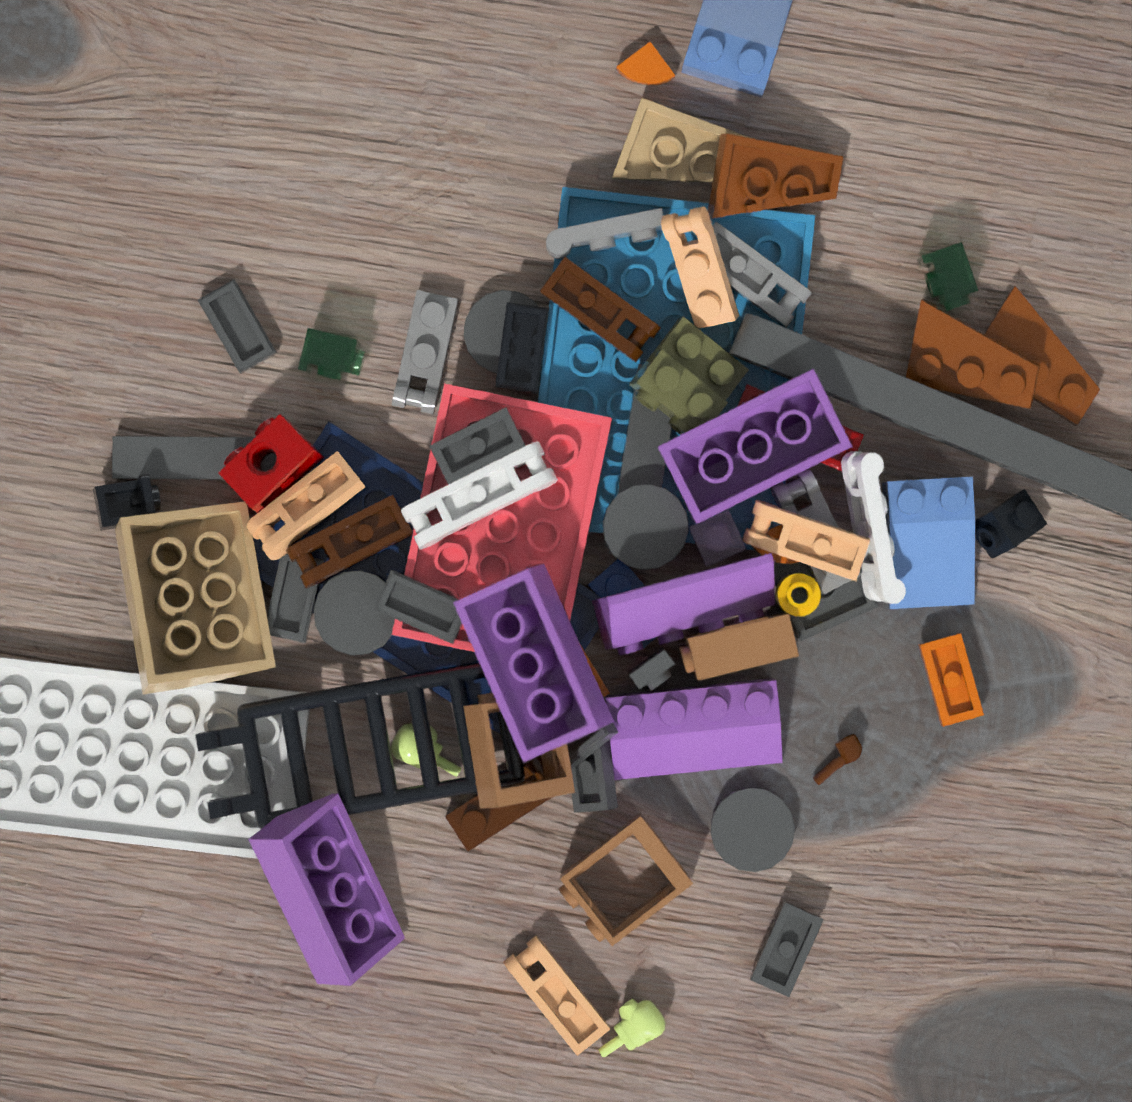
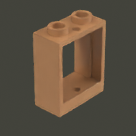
M784 612L704 633L685 636L687 645L679 647L685 672H694V676L698 681L799 656L790 616Z
M493 693L477 695L478 704L464 706L480 808H499L575 793L567 743L541 754L545 778L500 787L488 715L489 713L501 711Z
M639 813L561 873L560 880L564 885L559 888V891L573 909L580 905L590 917L584 923L599 942L606 938L610 945L614 946L690 887L693 882L642 814ZM633 834L670 883L613 926L576 878Z

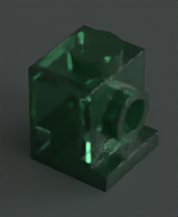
M962 242L922 255L917 259L919 268L928 265L930 272L924 274L927 288L932 298L939 297L941 305L944 304L946 311L970 304L968 296L979 291Z
M308 328L298 370L310 374L311 367L315 366L318 367L316 375L340 381L343 373L360 376L366 352L359 350L361 343L356 339Z

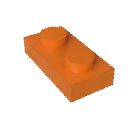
M961 633L918 644L941 726L944 727L983 716V709Z

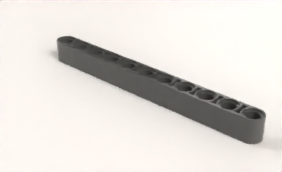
M744 314L729 354L789 380L814 369L826 395L1132 521V471L752 314Z

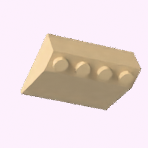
M245 501L122 517L119 519L115 533L142 694L183 689L275 668L254 540L246 527L250 518Z

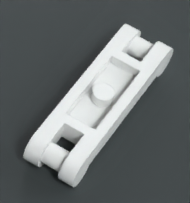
M534 442L404 507L401 510L406 523H412L417 533L414 539L419 549L430 547L442 538L556 483L558 479L553 469H548L542 458L545 453L540 443ZM527 465L532 476L520 482L514 469ZM437 508L443 521L432 526L426 514Z
M850 451L843 456L841 467L853 533L870 538V543L860 569L865 596L872 601L897 604L903 600L906 588L901 580L896 579L892 558L895 553V547L891 536L888 534L885 518L887 502L880 490L878 476L883 471L884 462L880 455L876 453Z

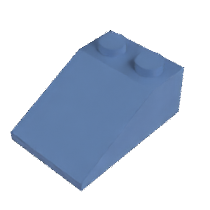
M703 0L681 73L762 98L792 0Z
M973 477L883 482L882 491L887 502V514L885 515L887 530L895 547V553L892 557L896 579L901 580L906 588L903 600L897 604H889V609L975 604V506Z

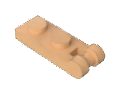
M706 207L690 209L689 214L678 216L677 213L662 216V231L666 240L669 241L694 325L701 329L736 321L739 317V312ZM693 231L698 239L687 242L685 232Z
M337 451L254 515L247 523V530L254 539L262 541V549L269 559H280L287 553L286 550L295 541L365 488V485ZM282 519L285 525L278 531H275V524Z
M755 501L752 510L755 517L751 529L746 528L742 539L744 543L854 581L857 580L870 538L796 514L764 501ZM771 521L784 525L779 539L767 535Z
M535 935L526 943L528 947L517 956L512 954L503 963L578 1056L610 1030V1026L551 954L543 941ZM539 960L546 970L533 979L527 969Z

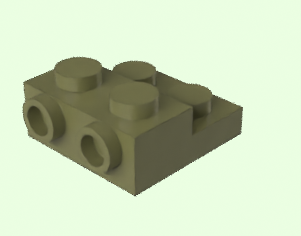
M683 316L678 318L628 385L637 391L635 398L643 406L654 412L657 408L670 418L668 425L678 434L682 435L718 417L728 403L726 401L749 369Z

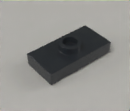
M507 302L496 388L538 393L549 308Z

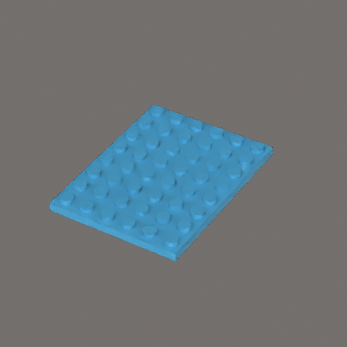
M562 187L558 229L662 208L663 216L672 213L683 216L689 214L690 209L702 206L706 207L708 211L709 203ZM763 210L710 219L712 226L715 222H718L806 288L808 287L816 215ZM662 230L657 231V238L633 243L632 236L615 239L616 246L604 250L591 251L590 245L575 247L571 249L570 254L566 257L661 327L655 338L649 337L641 350L644 353L636 363L549 300V315L538 403L612 418L589 532L603 533L602 522L606 508L617 494L633 388L628 384L636 375L637 365L644 364L679 317L684 316L694 325L669 241L664 237ZM693 231L685 232L687 242L698 239ZM554 258L553 272L563 259ZM776 284L768 297L778 304L786 291ZM733 289L732 293L739 312V317L736 321L700 329L728 353L745 313L778 324ZM800 302L791 315L794 318L787 326V329L802 334L806 302L804 304ZM626 319L617 332L627 339L636 326ZM734 357L749 370L726 401L728 403L719 415L737 407L746 384L767 392L789 381V379ZM672 428L670 440L680 436V434H678ZM667 464L665 465L662 488L667 489L677 497L687 513L689 531L685 543L754 550L751 545L744 543L742 539L746 528L751 529L755 517L752 510L756 500L777 506L770 488L696 524ZM771 521L769 529L779 525V523Z

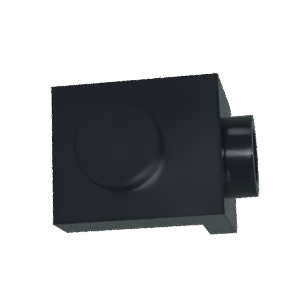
M148 474L140 475L134 481L95 486L93 489L100 531L116 529L118 521L122 517L156 513V510L161 509L157 485H151Z
M1023 489L987 514L975 519V535L979 544L986 550L989 557L993 559L1021 544L1045 527L1047 522L1027 491Z

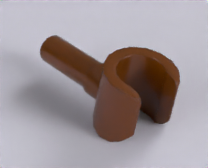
M856 734L848 735L835 743L840 756L834 758L812 777L818 785H821L839 768L856 761L860 757L862 745Z

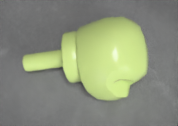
M405 724L397 731L392 740L391 753L397 760L420 769L412 724ZM430 725L437 766L457 777L462 768L439 755L443 746L436 742L437 733Z
M633 999L627 1001L619 1009L622 1020L614 1026L618 1035L598 1050L602 1057L605 1058L623 1044L631 1051L637 1046L640 1047L660 1036L664 1032L666 1025L662 1013L651 1000H643L639 1003Z

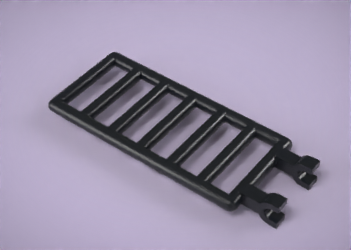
M480 662L240 705L237 709L239 726L195 734L198 751L241 743L243 746L251 793L210 800L207 802L210 819L254 811L256 824L262 829L275 817L313 802L297 711L323 707L337 792L348 815L478 792L464 706L469 705L466 681L486 678ZM449 685L465 777L440 781L423 689ZM407 692L423 785L398 789L382 696ZM365 700L381 792L355 796L339 704ZM500 711L497 712L507 767V770L498 771L501 787L522 783L525 780L523 760ZM281 715L297 807L271 812L255 719Z

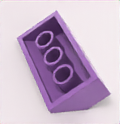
M814 369L658 446L696 524L852 447Z
M772 553L592 600L605 650L617 648L618 654L623 655L644 649L642 641L658 637L659 644H664L684 638L682 631L684 629L698 626L699 632L704 633L723 628V619L738 615L739 621L744 622L765 616L763 608L775 605L774 561Z
M545 564L523 570L453 602L523 762L614 722Z
M774 678L606 696V705L618 731L610 739L614 780L783 763L777 681Z
M330 794L279 815L248 839L317 984L351 986L405 939L339 794Z

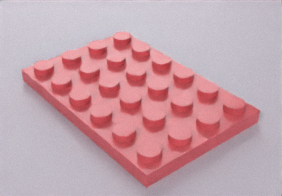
M444 383L432 444L506 407L525 445L534 442L540 443L545 453L542 458L547 468L553 469L558 481L442 538L430 547L419 549L414 539V536L417 535L414 529L404 575L458 599H462L523 570L545 564L570 621L612 418ZM431 450L420 499L448 485ZM527 465L514 469L520 482L532 476ZM437 508L426 514L432 526L443 521ZM397 619L394 621L392 635L475 652L463 625L454 644H451Z

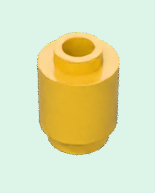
M793 573L779 581L775 590V598L778 606L785 613L793 616H806L812 613L819 605L821 591L819 585L812 577L806 574ZM801 586L807 591V598L803 603H795L792 600L791 593L794 588Z

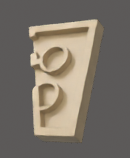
M641 98L612 180L713 182L720 135L727 133L743 137L748 136Z

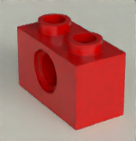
M281 414L276 418L271 417L265 420L256 429V437L245 448L239 447L230 453L224 461L225 467L219 472L233 490L257 513L301 480L324 458L306 437ZM269 453H276L277 460L275 466L269 471L262 472L261 461L263 457Z

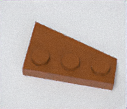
M727 133L721 134L708 205L710 219L836 199L843 156Z
M1014 286L987 327L984 335L1001 342L1039 364L1040 370L1033 400L1074 426H1077L1100 391V388L1018 288Z
M921 299L906 378L932 389L1028 409L1032 407L1040 370L1039 364L1001 342L982 334L961 319L942 311L928 300Z

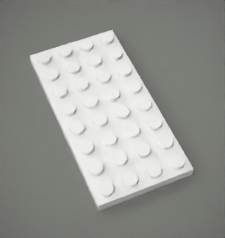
M0 657V829L257 859L248 840L261 830L256 824L254 811L210 819L207 802L212 799L251 793L242 743L198 751L195 734L239 726L237 709L242 704L307 692L210 682L183 689L142 694L140 676L136 672ZM309 710L297 711L304 753ZM281 715L255 719L271 812L297 807Z

